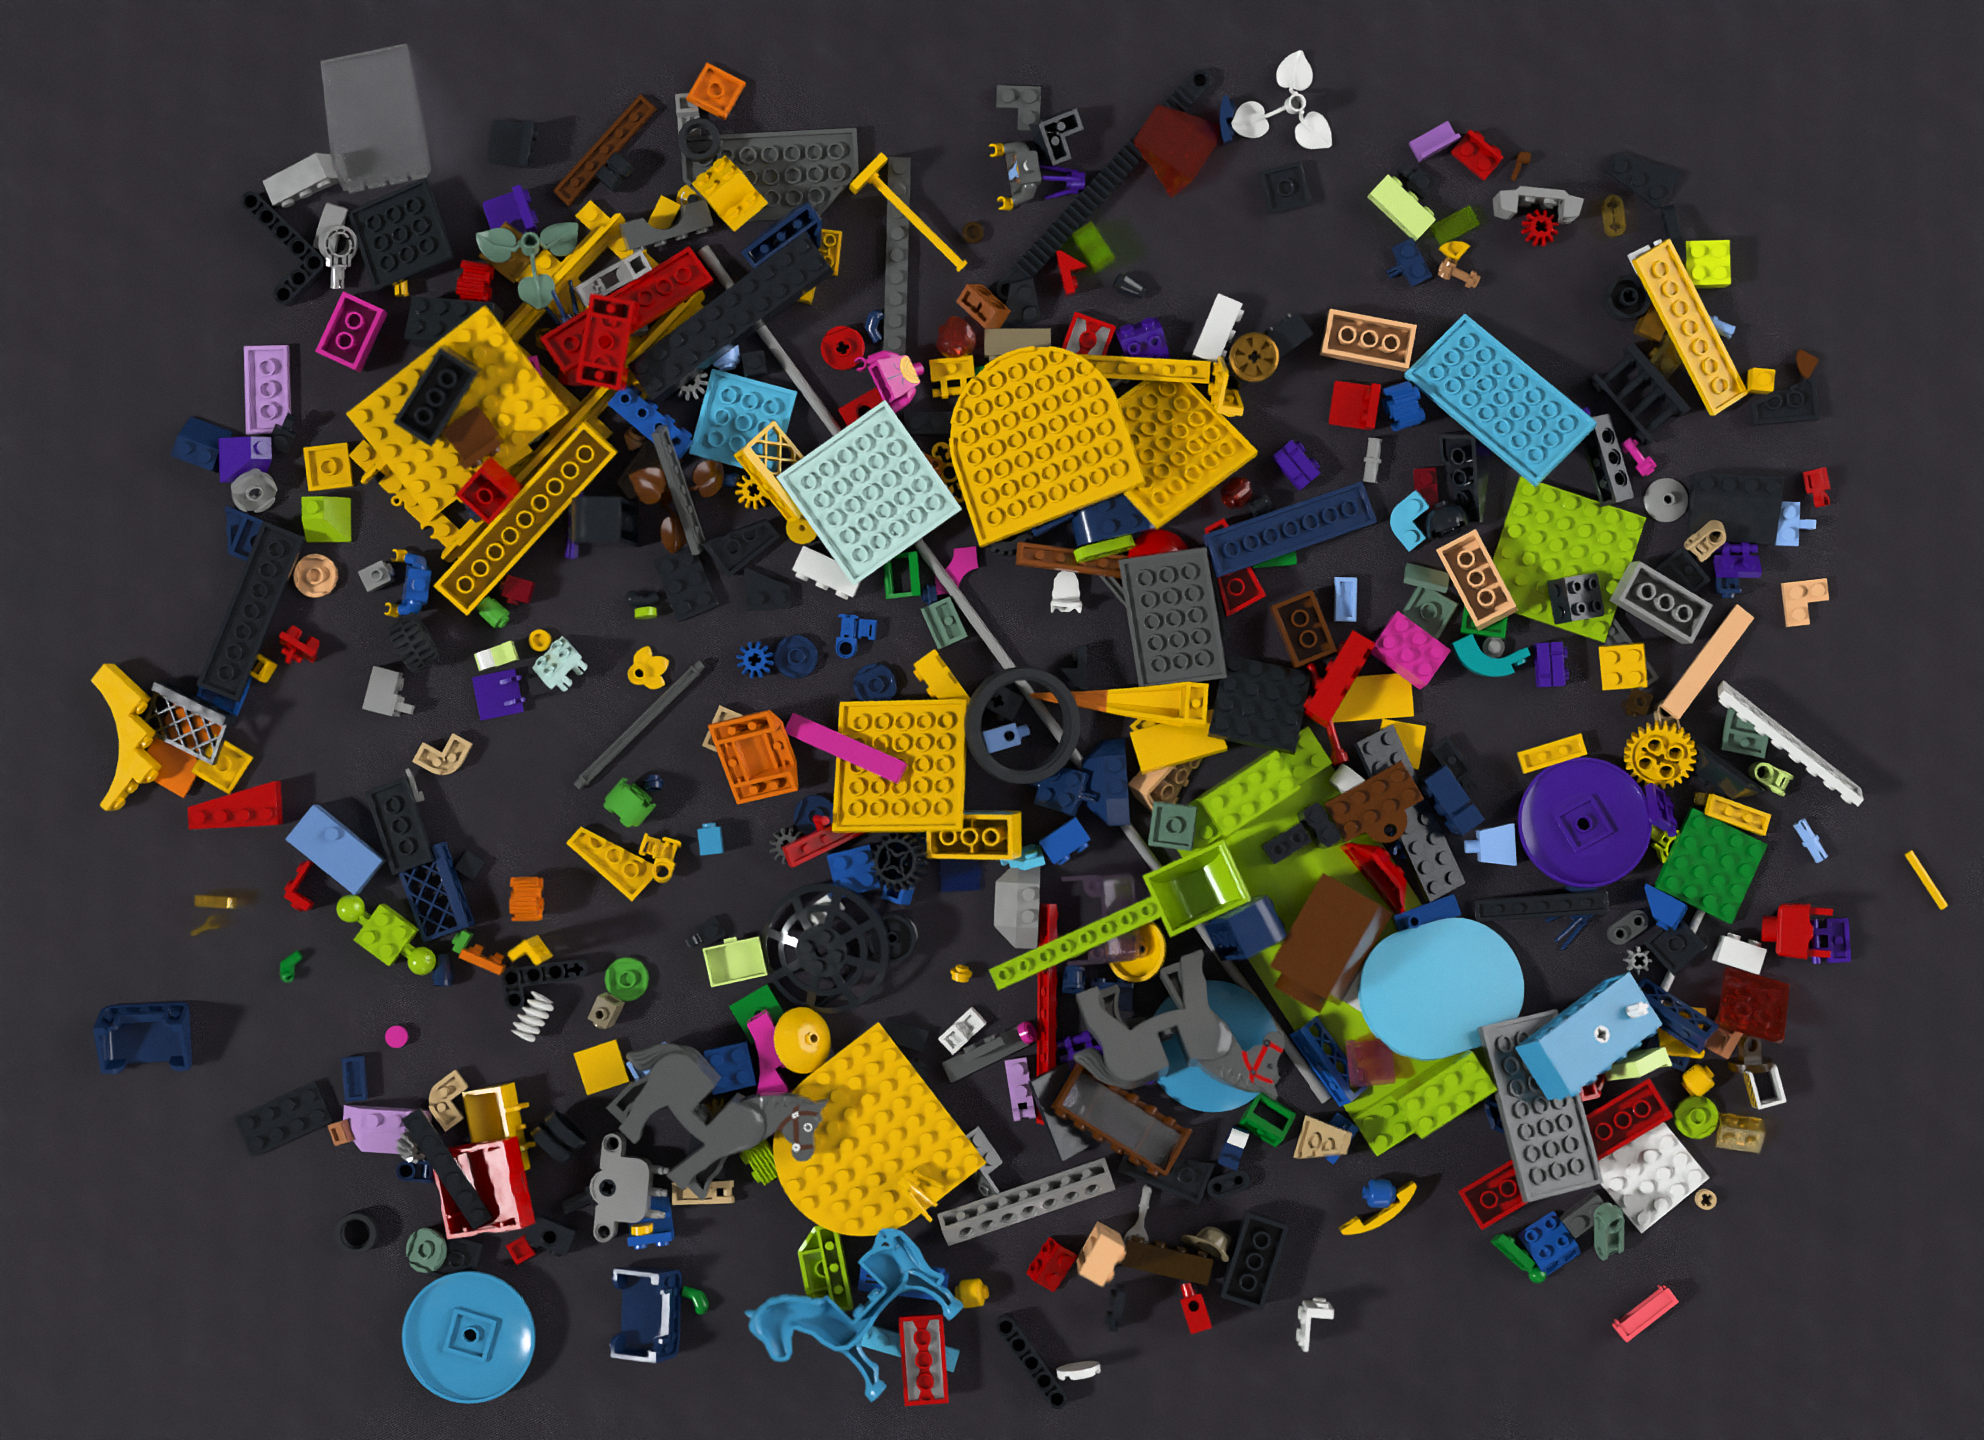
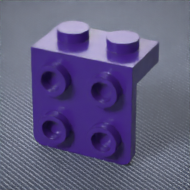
M520 184L512 187L513 192L483 202V209L490 229L500 228L507 221L523 235L527 232L538 230L536 223L539 221L535 210L531 211L529 202H532L528 190H524Z
M1157 317L1145 318L1140 323L1127 324L1115 330L1124 356L1170 359L1163 328Z

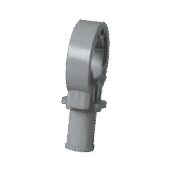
M331 225L322 231L318 246L320 253L325 257L324 266L331 268L330 288L345 289L344 270L346 267H351V259L357 252V237L346 226ZM337 234L350 238L345 240L346 247L344 250L337 254L330 247L331 240L327 239L328 237L333 238Z

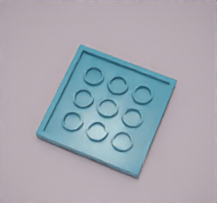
M712 369L693 437L694 443L690 448L689 454L744 469L733 455L773 420L787 434L798 392ZM771 428L768 431L767 441L777 442V434ZM755 443L750 447L756 455H762L763 444ZM767 445V456L777 457V446ZM767 460V468L770 472H776L777 461Z

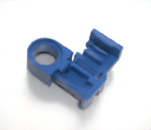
M840 614L838 616L842 618L840 637H836V653L841 658L849 659L856 654L858 639H861V636L868 637V640H876L877 620L859 619L857 615ZM870 625H872L871 636H870ZM845 642L850 643L852 646V652L849 655H843L840 650L841 645Z

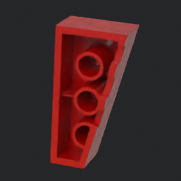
M1225 518L1206 527L1205 533L1208 534L1229 527ZM1251 566L1217 578L1227 617L1266 596Z
M281 780L188 807V828L206 829L282 825Z

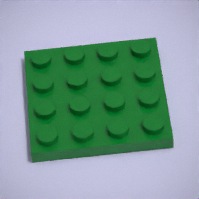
M1689 808L1654 888L1728 924H1732L1768 844L1713 817L1707 816L1694 808Z

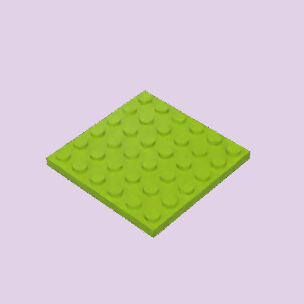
M1520 476L1492 559L1518 609L1515 614L1605 643L1617 605L1609 600L1629 563L1632 562L1646 517L1610 505L1601 507L1598 501L1543 483H1539L1534 487L1524 477ZM1596 573L1599 579L1604 615L1555 625L1547 581Z

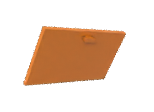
M183 707L175 708L178 719L186 717ZM170 711L164 719L166 725L173 723ZM201 716L193 717L196 729L204 726ZM188 720L180 723L184 734L191 731ZM217 724L210 726L213 735L219 736L222 727ZM175 726L168 728L172 739L179 737ZM205 729L198 732L202 743L209 740ZM193 734L186 737L188 747L197 746ZM154 737L153 742L146 751L162 766L154 781L180 797L185 798L197 777L191 770L199 758Z

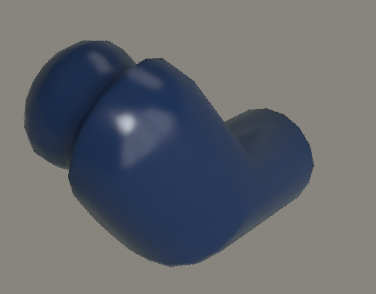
M878 309L868 313L865 323V329L874 344L883 339L877 328L879 321L883 319V313Z

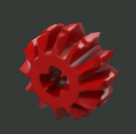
M1538 209L1534 210L1533 215L1528 213L1526 215L1528 221H1522L1521 223L1522 226L1526 227L1521 231V234L1529 235L1525 241L1528 242L1533 239L1532 246L1534 247L1537 246L1538 242L1541 247L1546 246V241L1552 243L1554 241L1552 236L1558 235V231L1553 228L1557 227L1559 223L1551 221L1555 215L1552 214L1547 217V210H1543L1540 215ZM1539 225H1543L1544 228L1538 232L1536 228Z

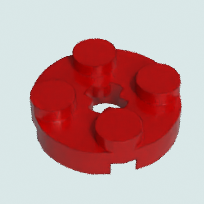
M837 326L830 329L821 343V354L824 361L835 370L846 371L853 369L860 363H854L855 359L864 357L865 344L862 336L856 330L847 326ZM843 342L844 345H849L846 354L837 352L839 343Z

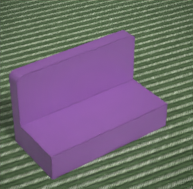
M1446 121L1409 142V146L1420 163L1454 144L1461 136L1459 133L1455 134L1449 122Z

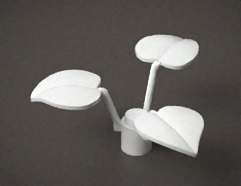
M1302 50L1286 57L1276 72L1279 86L1289 88V92L1292 94V96L1286 99L1284 106L1264 115V108L1261 104L1249 101L1237 109L1231 122L1233 130L1239 135L1247 138H1258L1269 130V123L1266 118L1286 110L1290 114L1299 113V120L1302 123L1296 126L1295 137L1302 147L1320 149L1329 148L1332 144L1331 131L1326 119L1314 111L1309 112L1303 118L1306 100L1303 95L1294 91L1305 90L1310 86L1313 79L1311 66Z

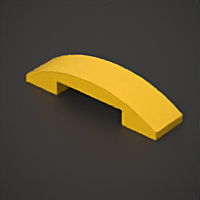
M1411 1180L1396 1190V1197L1398 1199L1391 1203L1389 1208L1382 1209L1362 1223L1355 1216L1340 1226L1339 1230L1343 1235L1367 1232L1383 1225L1406 1206L1417 1188L1416 1184Z

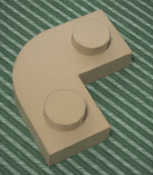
M452 733L443 752L422 742L412 762L435 774H450L461 767L473 743Z
M456 1069L436 1083L429 1095V1109L445 1132L465 1118L452 1101L453 1098L469 1087Z

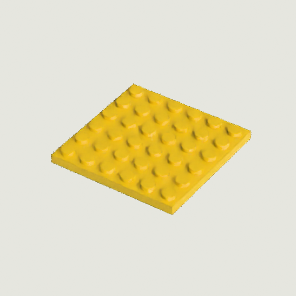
M1143 380L1117 399L1146 481L1145 484L1122 493L1157 529L1257 456L1258 451L1222 414L1216 413L1214 406L1191 383Z
M967 699L840 702L838 733L899 759L908 765L899 783L896 784L836 757L832 831L834 833L962 832L967 750L964 719L969 701Z

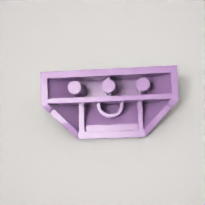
M344 1105L343 1120H348L354 1137L353 1141L361 1152L399 1154L396 1150L398 1146L396 1140L401 1138L400 1133L406 1132V1127L401 1119L416 1109ZM423 1110L428 1119L430 1120V1122L432 1123L431 1111Z

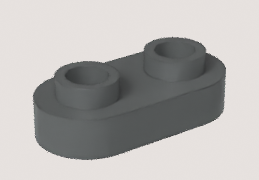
M1640 910L1628 912L1608 927V939L1618 945L1628 942L1646 929L1649 922L1648 916ZM1636 917H1639L1641 919V923L1639 925H1635L1634 919ZM1621 929L1623 936L1618 938L1616 932Z

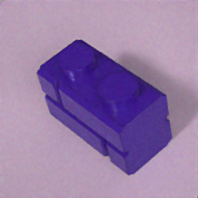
M1291 440L1274 454L1271 460L1297 490L1300 491L1321 473L1318 470L1320 465L1314 458L1311 457L1309 459L1304 454L1306 449L1299 441L1294 442Z
M1563 642L1534 644L1536 688L1566 686V681H1569V670L1564 666V659L1568 658L1567 647L1563 646Z

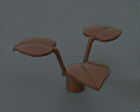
M704 460L698 463L692 472V481L695 486L688 487V490L694 491L698 489L702 497H711L716 494L721 488L724 479L722 463L711 460ZM652 467L631 473L629 477L639 500L645 504L661 503V507L671 514V517L662 519L659 533L664 547L670 553H676L686 544L687 538L679 516L676 517L675 512L667 505L673 500L670 488L666 487L667 479L664 471Z

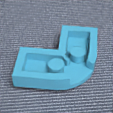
M1417 489L1394 508L1390 518L1392 531L1408 551H1411L1427 538L1414 519L1426 511L1430 505Z

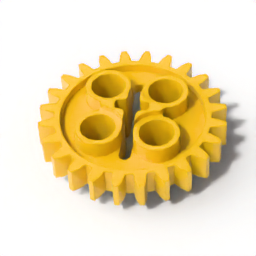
M1656 720L1653 727L1647 722L1645 730L1639 726V734L1631 733L1633 740L1627 739L1628 747H1624V753L1626 754L1624 755V762H1628L1626 763V769L1631 770L1630 776L1637 775L1638 783L1645 780V786L1650 783H1654L1656 786L1661 784L1662 788L1665 789L1667 783L1673 788L1675 780L1682 783V776L1689 778L1688 770H1694L1692 763L1697 762L1694 755H1697V751L1693 748L1695 742L1690 740V733L1684 734L1683 727L1676 730V723L1668 727L1667 721H1664L1663 725L1659 726ZM1654 739L1660 741L1657 744L1650 743V741ZM1675 747L1680 749L1678 752L1670 751V749ZM1643 758L1650 759L1649 762H1642L1640 760ZM1663 766L1671 767L1669 770L1661 769Z

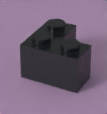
M1077 108L1065 109L1028 124L1042 166H1054L1071 159L1065 137L1084 129Z

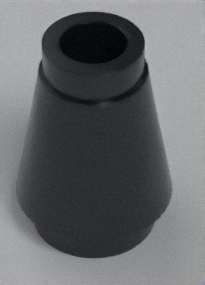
M1121 272L1117 275L1112 286L1117 293L1142 299L1147 287L1143 286L1129 274Z

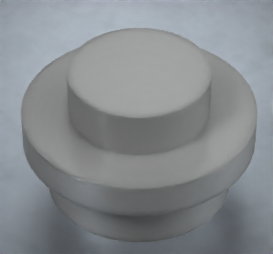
M1488 637L1482 645L1484 654L1491 658L1500 657L1505 649L1504 642L1500 638Z

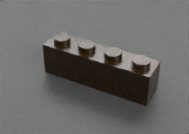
M1132 1235V1238L1126 1237L1124 1244L1126 1254L1121 1261L1122 1266L1208 1286L1214 1261L1212 1256H1209V1252L1199 1249L1196 1252L1187 1251L1188 1247L1175 1244V1247L1166 1246V1242L1155 1239L1153 1243L1147 1242L1145 1237L1139 1235Z

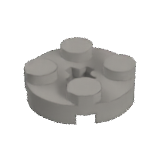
M255 468L243 473L231 484L232 498L235 505L242 511L254 510L255 513L262 512L274 503L277 487L269 474ZM252 489H258V494L255 495L254 493H251L249 495Z

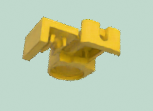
M645 833L639 854L653 856L652 858L655 859L652 868V876L655 881L665 883L672 877L675 868L673 860L677 848H681V842L667 837L662 838L661 842V840L649 837ZM649 842V843H648V846H647V849H646V852H644L646 843ZM666 867L669 871L668 875L665 877L657 876V868Z

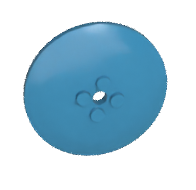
M1206 980L1210 1009L1228 1025L1243 1051L1247 1052L1254 1046L1262 1045L1264 1037L1268 1033L1277 1032L1270 1012L1254 994L1230 982ZM1170 996L1159 1006L1154 1017L1178 1010ZM1175 1034L1172 1039L1161 1042L1169 1063L1167 1075L1156 1079V1081L1170 1097L1180 1104L1198 1111L1223 1112L1238 1108L1259 1094L1224 1085L1208 1076L1199 1067H1188Z
M478 1271L450 1273L428 1284L411 1303L404 1319L402 1330L404 1355L411 1371L419 1382L441 1398L466 1404L492 1400L515 1386L531 1362L536 1339L531 1312L521 1295L502 1279ZM468 1329L474 1330L476 1332V1339L468 1340L465 1336V1331Z

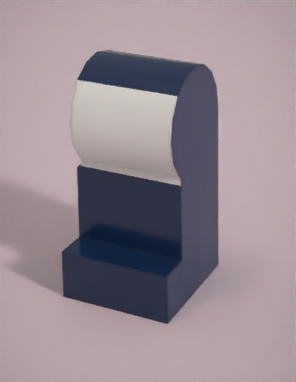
M1235 1125L1231 1126L1219 1153L1218 1164L1237 1171L1249 1136L1248 1130Z

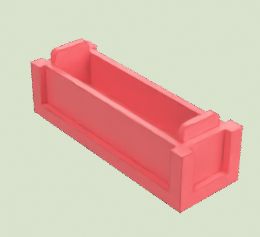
M1664 1284L1662 1286L1657 1285L1659 1289L1621 1319H1614L1615 1322L1612 1326L1624 1341H1630L1679 1302L1668 1287L1666 1288Z

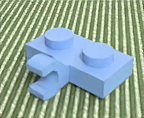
M1782 501L1775 546H1799V529H1816V520H1800V502Z

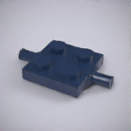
M1062 767L1047 779L1027 784V786L1038 788L1033 803L1035 806L1074 817L1083 800L1094 804L1096 802L1094 799H1097L1096 794L1086 792L1089 775Z

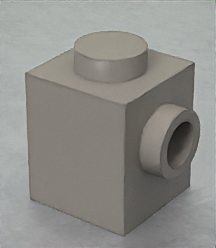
M383 560L358 572L367 592L370 593L395 581L393 578L395 571L390 563L386 564Z

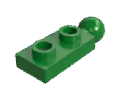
M1498 1234L1490 1241L1522 1271H1528L1532 1282L1542 1283L1546 1279V1272H1542L1538 1266H1534L1536 1263L1531 1259L1532 1256L1526 1250L1519 1249L1511 1236Z

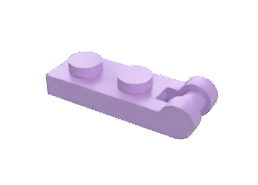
M1020 1057L1005 1060L1014 1121H1020V1118L1029 1117V1119L1036 1118L1032 1091L1028 1084L1030 1078L1027 1058ZM1027 1102L1026 1109H1019L1018 1103Z

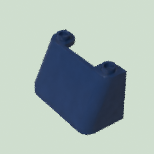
M163 1002L109 1005L102 1008L93 1027L101 1074H119L125 1069L127 1063L168 1061L170 1068L178 1072L190 1070L192 1065L190 1011L187 1003Z
M614 1268L612 1282L616 1289L622 1290L621 1333H617L610 1341L611 1357L658 1363L676 1357L680 1346L681 1272L675 1269Z

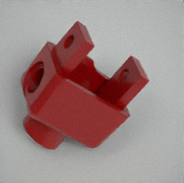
M1783 903L1778 907L1777 916L1763 915L1762 941L1776 942V953L1779 956L1806 960L1808 956L1830 958L1831 950L1809 949V941L1813 938L1810 914L1833 916V908L1811 907V903Z

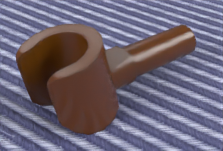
M1522 151L1517 154L1516 167L1510 178L1511 180L1516 181L1522 164L1529 165L1530 152Z

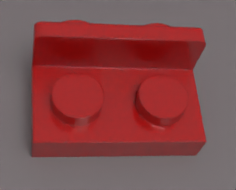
M1470 129L1450 154L1484 181L1504 157L1501 155L1502 152L1498 147L1493 144L1490 146L1484 141L1485 138L1480 132L1476 130L1473 132Z

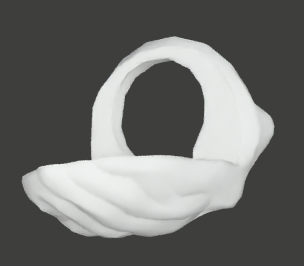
M1061 571L1055 577L1052 591L1053 599L1050 603L1051 613L1056 608L1061 612H1070L1076 609L1078 613H1081L1082 602L1079 599V582L1074 572Z

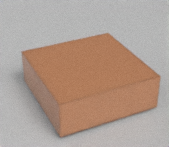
M347 1119L328 1125L335 1146L354 1140Z

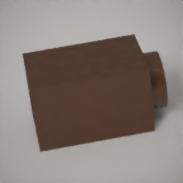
M1322 873L1270 964V967L1281 973L1274 987L1318 1013H1321L1328 1000L1340 1006L1360 972L1366 957L1372 951L1391 918L1392 913L1378 903Z

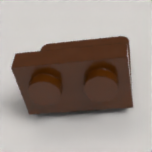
M478 406L472 408L443 431L444 435L463 459L460 464L464 470L469 467L474 470L483 463L482 458L487 454L492 457L502 450L500 445L504 442V439Z

